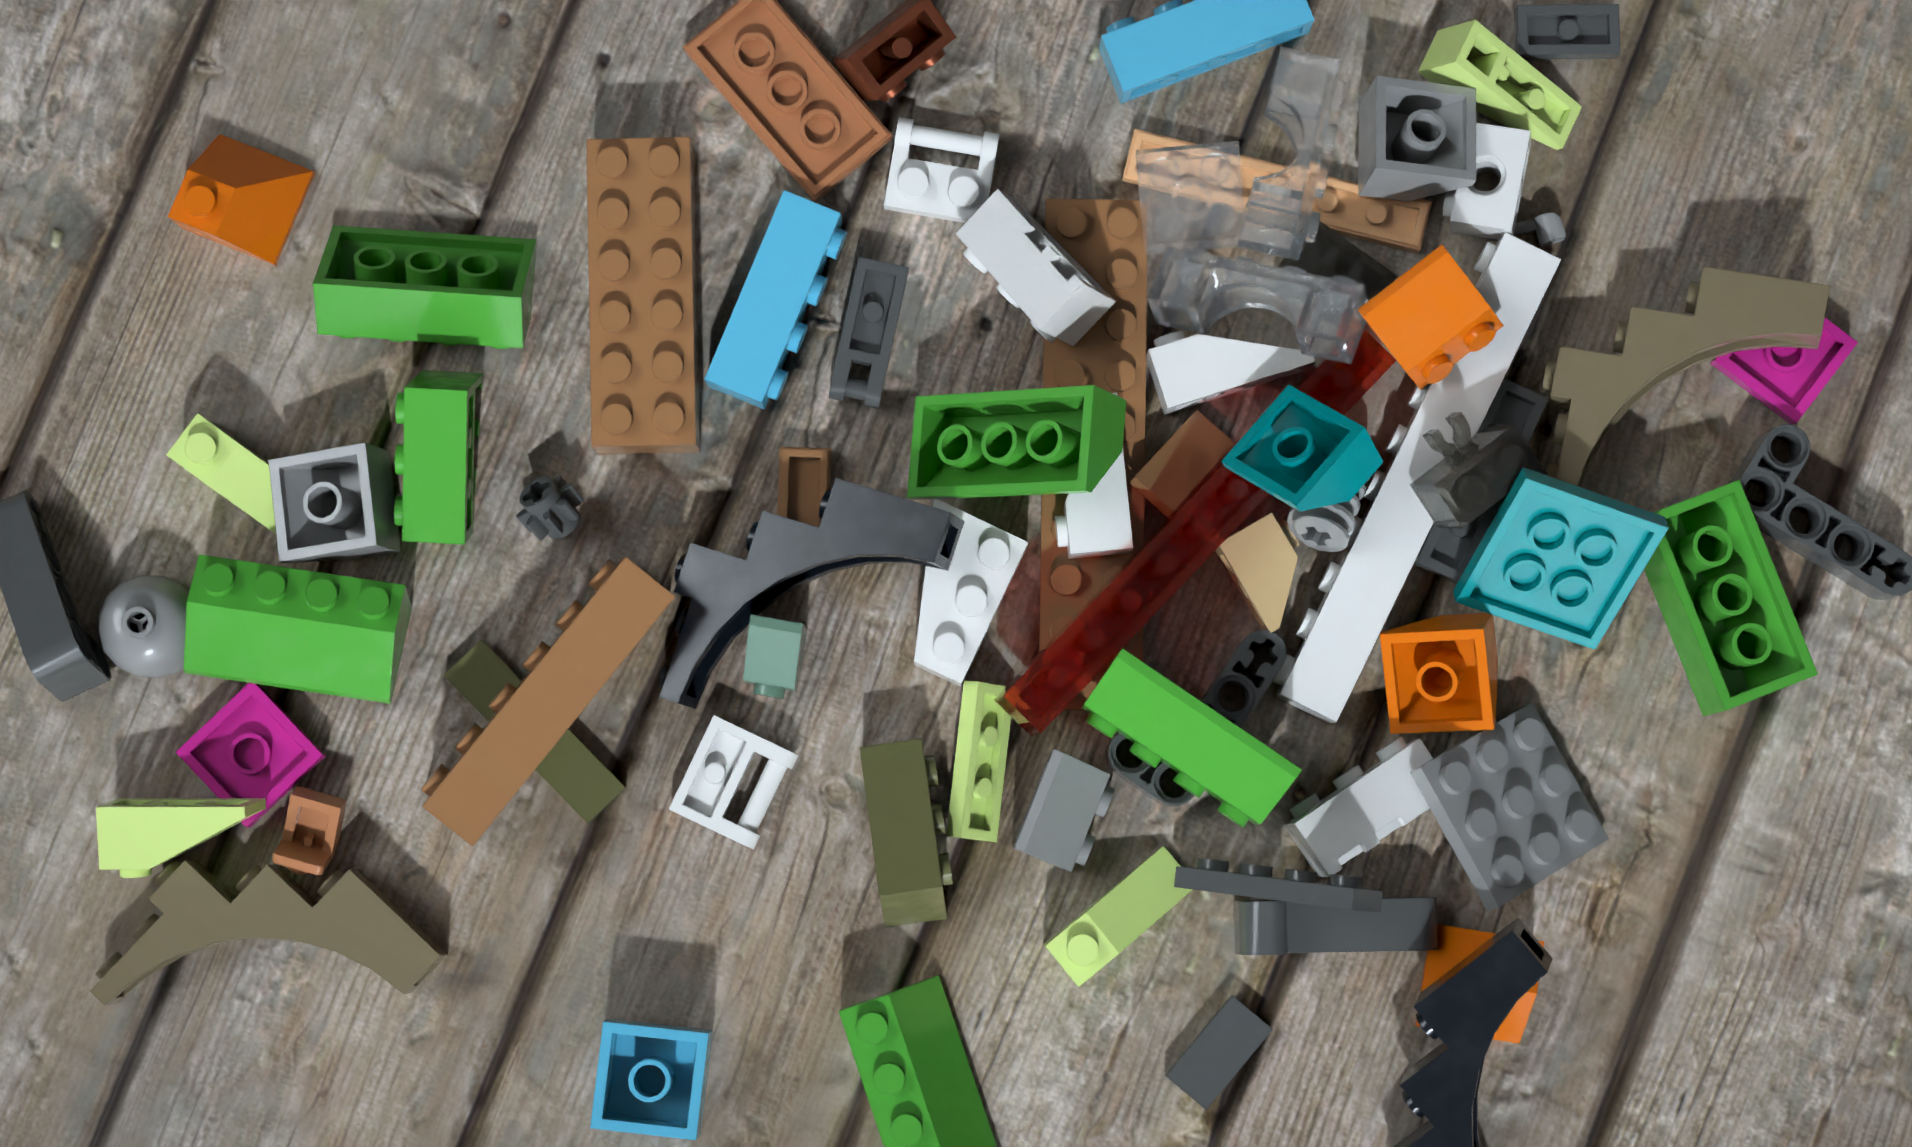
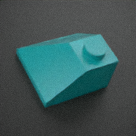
M1288 384L1221 462L1225 468L1302 512L1350 501L1381 466L1383 460L1364 426Z

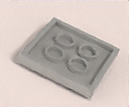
M1532 702L1498 720L1494 730H1481L1410 772L1487 911L1502 906L1609 839Z

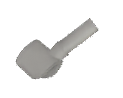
M1552 212L1542 214L1532 220L1516 222L1514 235L1536 232L1540 247L1561 242L1566 236L1561 217Z

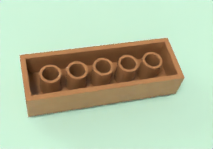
M690 137L586 139L591 447L598 455L700 452L694 147Z
M627 557L620 559L617 564L609 559L602 565L588 583L595 590L584 605L577 600L572 602L555 623V626L562 630V632L554 642L548 646L545 642L541 641L523 662L522 666L529 671L517 687L507 682L489 704V708L495 712L493 717L483 729L474 723L455 746V749L462 755L453 766L448 769L441 763L422 786L421 791L427 795L422 807L472 847L675 598L672 593Z

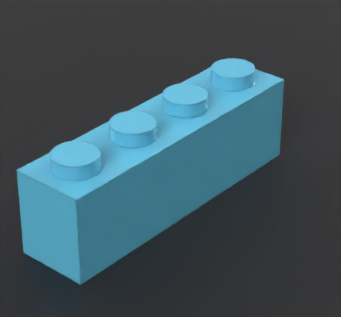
M1172 0L1154 9V16L1136 22L1134 17H1128L1109 25L1106 28L1107 33L1101 35L1099 51L1120 104L1309 34L1315 20L1307 0H1194L1183 4L1182 0Z
M783 190L704 378L708 387L764 410L769 398L776 401L779 399L789 373L782 370L789 351L798 353L808 329V325L802 323L804 314L809 304L813 306L818 305L827 284L828 278L821 275L828 257L835 260L838 258L847 236V231L841 229L842 216L840 212Z

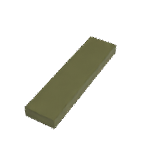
M482 639L444 674L452 685L487 721L495 714L489 708V704L506 683L509 682L514 687H517L522 681ZM569 728L535 769L588 824L626 788Z

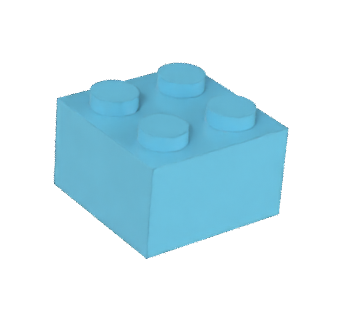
M619 1019L603 1021L590 1128L697 1140L701 1135L713 1030Z

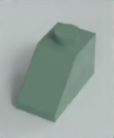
M757 615L750 616L743 681L754 685L753 694L784 699L785 690L797 692L807 637V629L803 623Z

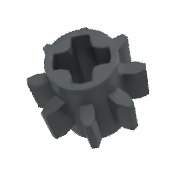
M560 475L553 481L549 477H539L531 481L521 492L519 500L525 509L520 511L516 517L539 541H542L547 535L551 539H561L569 535L579 524L580 513L575 507L580 505L584 499L571 483L567 484Z

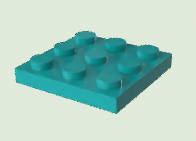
M1523 467L1453 590L1455 602L1595 650L1669 529L1666 518Z

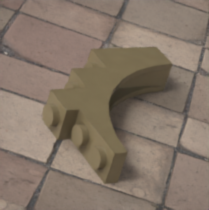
M1703 267L1700 283L1690 282L1685 312L1693 313L1694 316L1631 306L1629 322L1619 321L1615 336L1613 352L1623 353L1622 356L1560 346L1557 362L1547 361L1542 391L1551 392L1552 409L1569 411L1568 415L1558 414L1554 444L1563 446L1559 464L1549 463L1547 476L1582 487L1584 476L1603 440L1625 413L1659 384L1695 364L1737 351L1769 347L1818 349L1830 285Z
M185 860L182 864L174 861L155 879L154 884L158 889L148 898L163 914L160 917L155 913L149 916L132 935L137 940L136 943L123 956L119 952L112 955L98 969L95 975L100 980L90 992L104 1005L117 1004L150 975L185 955L223 942L264 938L295 940L335 951L373 970L402 994L413 993L444 960L448 953L359 869H349L345 874L340 870L334 872L318 889L317 893L322 898L317 902L279 865H266L263 869L258 865L253 867L236 885L235 888L240 894L235 897L197 860Z

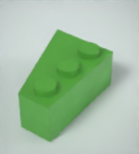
M422 370L404 387V393L398 392L395 418L397 424H404L403 444H397L395 473L396 475H403V495L397 494L394 522L395 525L402 526V541L465 545L473 534L477 469L474 468V437H479L480 420H475V389H483L484 373Z

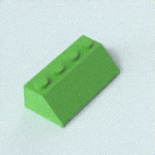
M333 225L313 281L317 334L335 335L347 339L364 337L388 339L394 342H436L448 346L465 344L491 346L496 349L524 348L532 311L537 250L536 239Z
M1095 385L916 396L907 498L911 500L1091 493L1122 453L1126 400Z
M1740 480L1653 512L1666 518L1669 529L1644 568V571L1703 716L1729 710L1818 675Z
M199 554L187 599L183 670L186 674L391 704L412 611L406 585Z
M1123 648L1116 655L1081 707L1090 713L1086 719L1089 725L1111 739L1117 731L1132 741L1134 744L1129 750L1132 754L1154 768L1157 767L1160 761L1178 773L1173 780L1175 783L1198 798L1206 791L1222 802L1217 811L1243 828L1248 821L1254 825H1261L1302 771L1301 768Z
M939 975L839 1010L884 1147H997Z

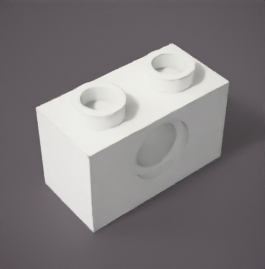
M1476 123V175L1481 172H1492L1500 178V182L1496 188L1490 191H1480L1471 185L1446 192L1443 216L1451 217L1452 233L1499 240L1505 232L1514 236L1531 148V131Z

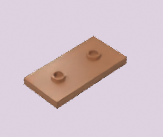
M739 0L683 46L686 55L815 203L892 140V134L776 0Z

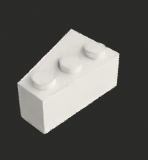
M999 189L985 201L956 233L968 247L963 252L964 256L982 273L985 274L989 271L999 283L996 287L997 290L1015 307H1020L1031 319V325L1051 343L1059 339L1074 346L1116 302L1015 198Z
M934 499L933 507L953 513L964 520V525L949 570L925 567L914 665L961 687L1023 558L1028 542L945 502Z
M1402 736L1376 752L1380 762L1365 772L1362 771L1359 765H1356L1332 781L1337 788L1336 791L1321 801L1316 793H1314L1289 810L1294 818L1284 824L1314 872H1317L1318 877H1330V874H1336L1343 869L1341 865L1361 852L1369 851L1380 843L1379 840L1400 826H1405L1430 808L1410 773L1412 770L1433 759L1420 738L1406 743Z

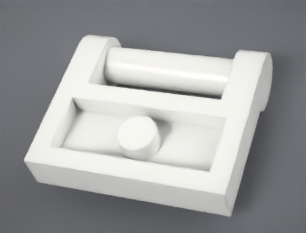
M899 117L884 209L966 223L989 198L1000 134L984 132V136L919 126L914 125V119ZM916 145L980 156L978 170L910 159V146Z
M713 715L669 810L754 850L761 836L756 832L786 769H793L799 755ZM756 752L768 758V761L738 824L725 819L724 816Z

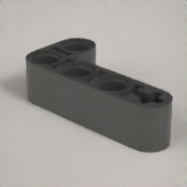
M1781 424L1761 434L1752 444L1730 481L1732 483L1740 480L1743 490L1748 481L1755 482L1762 487L1764 491L1763 504L1757 507L1749 502L1760 531L1870 598L1887 600L1910 592L1912 590V557L1907 552L1793 484L1810 453V441L1806 433L1797 426ZM1773 438L1782 439L1788 444L1790 458L1787 463L1780 462L1773 457L1771 452ZM1793 508L1802 510L1808 518L1809 526L1804 534L1796 532L1789 523V514ZM1838 535L1846 537L1852 544L1853 553L1849 561L1842 560L1836 555L1834 541ZM1865 563L1871 565L1870 567H1867V568H1864V569H1861V570H1860V568H1861ZM1889 565L1892 567L1889 576L1895 580V583L1886 585L1884 583L1886 574L1879 568Z
M24 490L0 501V587L23 655L32 674L41 685L62 702L112 679L111 671L102 650L96 641L82 628L46 522L35 499L27 490Z
M1258 630L1247 635L1237 645L1200 701L1241 728L1283 667L1286 660V647L1283 640L1276 633H1270L1269 630ZM1264 642L1270 647L1267 656L1273 661L1272 664L1264 662L1251 675L1250 678L1260 681L1256 688L1247 676L1233 672L1232 668L1236 665L1241 672L1245 670L1254 657L1252 651L1248 649L1249 646L1258 647ZM1226 683L1238 685L1244 692V705L1237 712L1227 711L1219 703L1218 692L1220 687ZM1118 733L1109 741L1106 748V760L1109 767L1118 776L1164 806L1176 807L1189 802L1195 796L1187 790L1178 798L1166 796L1160 789L1159 779L1161 774L1170 768L1161 761L1156 768L1144 761L1136 768L1122 766L1116 757V748L1122 740L1127 738Z
M1437 897L1382 898L1381 913L1278 900L1234 901L1235 954L1239 955L1439 950Z

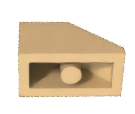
M1273 513L1245 527L1214 547L1215 552L1260 629L1269 630L1270 633L1280 628L1298 560L1294 548L1299 546L1298 539L1290 531L1287 521L1282 519L1277 522Z

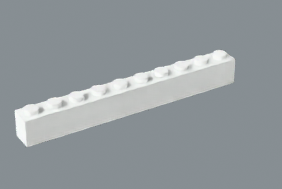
M1506 232L1495 245L1490 242L1485 244L1474 266V270L1481 273L1475 288L1504 326L1496 332L1495 337L1486 347L1475 352L1471 351L1453 365L1452 371L1444 379L1434 384H1428L1421 390L1416 385L1407 406L1415 409L1407 427L1398 424L1385 449L1386 452L1393 456L1384 473L1376 470L1372 475L1364 493V498L1370 500V503L1362 519L1354 516L1353 531L1348 533L1350 536L1348 548L1340 564L1338 565L1331 561L1320 581L1318 589L1325 592V595L1317 611L1308 608L1298 626L1295 635L1303 640L1295 657L1286 654L1283 667L1273 680V682L1280 685L1275 695L1276 698L1329 724L1337 722L1561 259Z

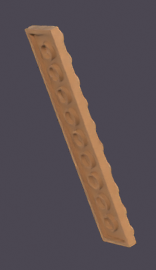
M1046 198L1045 230L1116 302L1074 346L1059 339L1051 343L1043 337V388L1095 385L1110 393L1117 392L1119 397L1126 400L1123 453L1133 549L1127 554L1068 559L1067 546H1057L1055 516L1064 515L1063 507L1068 494L1041 495L1038 710L1086 711L1081 707L1122 648L1143 662L1145 496L1134 488L1130 482L1145 466L1148 200Z

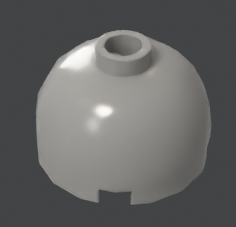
M142 575L120 583L106 596L98 613L97 634L103 651L118 668L142 678H164L181 672L184 669L186 607L189 590L184 585L165 576Z

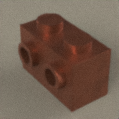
M906 0L836 56L833 62L862 101L880 99L882 102H886L904 89L907 85L904 79L919 68L921 71H924L938 62L946 54L943 48L954 40L956 35L930 0Z

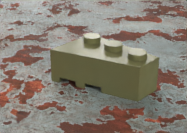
M922 738L859 747L878 891L885 927L947 919L943 886L953 884L949 853L938 854L936 836L946 835L942 804L931 805L929 787L939 786L935 755L924 756Z

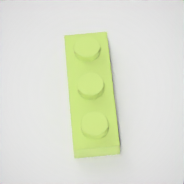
M964 681L946 836L997 842L1014 697L1013 687L979 681Z

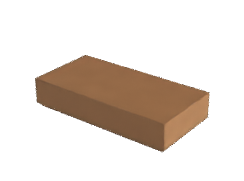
M1196 410L1134 476L1130 484L1169 517L1229 452L1235 443Z
M780 447L777 515L815 527L820 526L822 520L819 517L820 503L825 492L830 489L831 448Z

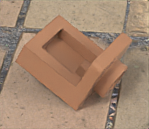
M296 786L290 795L283 837L273 852L272 862L286 866L291 872L296 874L322 875L337 853L347 799Z

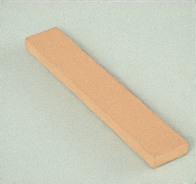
M1135 129L1122 178L1123 182L1416 254L1421 250L1432 204L1431 201L1423 199L1407 202L1358 195V183Z

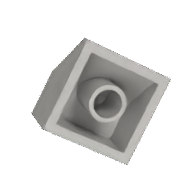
M1376 75L1359 104L1358 195L1408 202L1474 185L1476 182V88Z
M364 442L268 460L279 562L353 561L401 552L398 526L394 522L395 496L390 451Z
M1053 749L1050 752L1012 849L1068 872H1072L1075 863L1085 866L1096 838L1087 834L1094 814L1104 818L1115 788L1106 785L1110 774Z

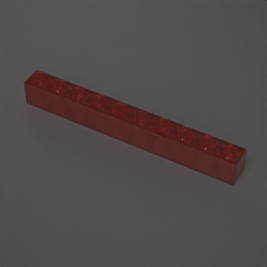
M1359 324L1343 335L1294 388L1345 415L1397 360ZM1221 462L1004 688L994 701L1030 736L1042 733L1255 510L1269 493L1225 468Z

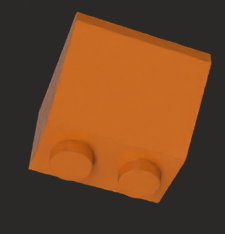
M1442 244L1358 309L1361 316L1420 390L1428 384H1434L1444 379L1452 371L1453 365L1469 352H1475L1486 347L1493 340L1496 332L1504 326Z

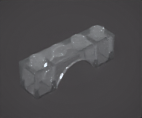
M1286 47L1280 48L1272 74L1264 116L1276 123L1288 135L1295 150L1296 160L1278 173L1254 177L1245 206L1237 247L1298 260L1304 242L1314 243L1321 213L1312 211L1314 198H1323L1329 175L1328 168L1320 167L1322 155H1331L1338 125L1329 123L1331 110L1340 111L1346 87L1345 81L1337 80L1341 63L1340 59Z
M1167 246L1147 297L1157 324L1205 334L1219 319L1234 311L1246 308L1272 310L1281 314L1293 324L1302 354L1352 364L1366 325V321L1358 312V309L1368 302L1364 284H1359L1345 276L1328 278L1308 274L1303 269L1294 266L1277 268L1259 264L1248 257L1237 256L1232 259L1211 255L1206 250L1198 247L1181 249Z

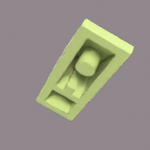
M1476 19L1438 30L1418 70V73L1431 83L1476 88V112L1509 128L1531 131L1532 139L1555 150L1563 149L1582 108L1580 104Z
M197 413L166 455L276 534L269 463L213 422Z
M119 798L97 806L99 870H119L120 877L138 878L152 875L153 867L172 860L266 809V799Z
M1164 846L1043 944L1078 987L1120 954L1193 890L1174 887L1176 866L1180 865Z

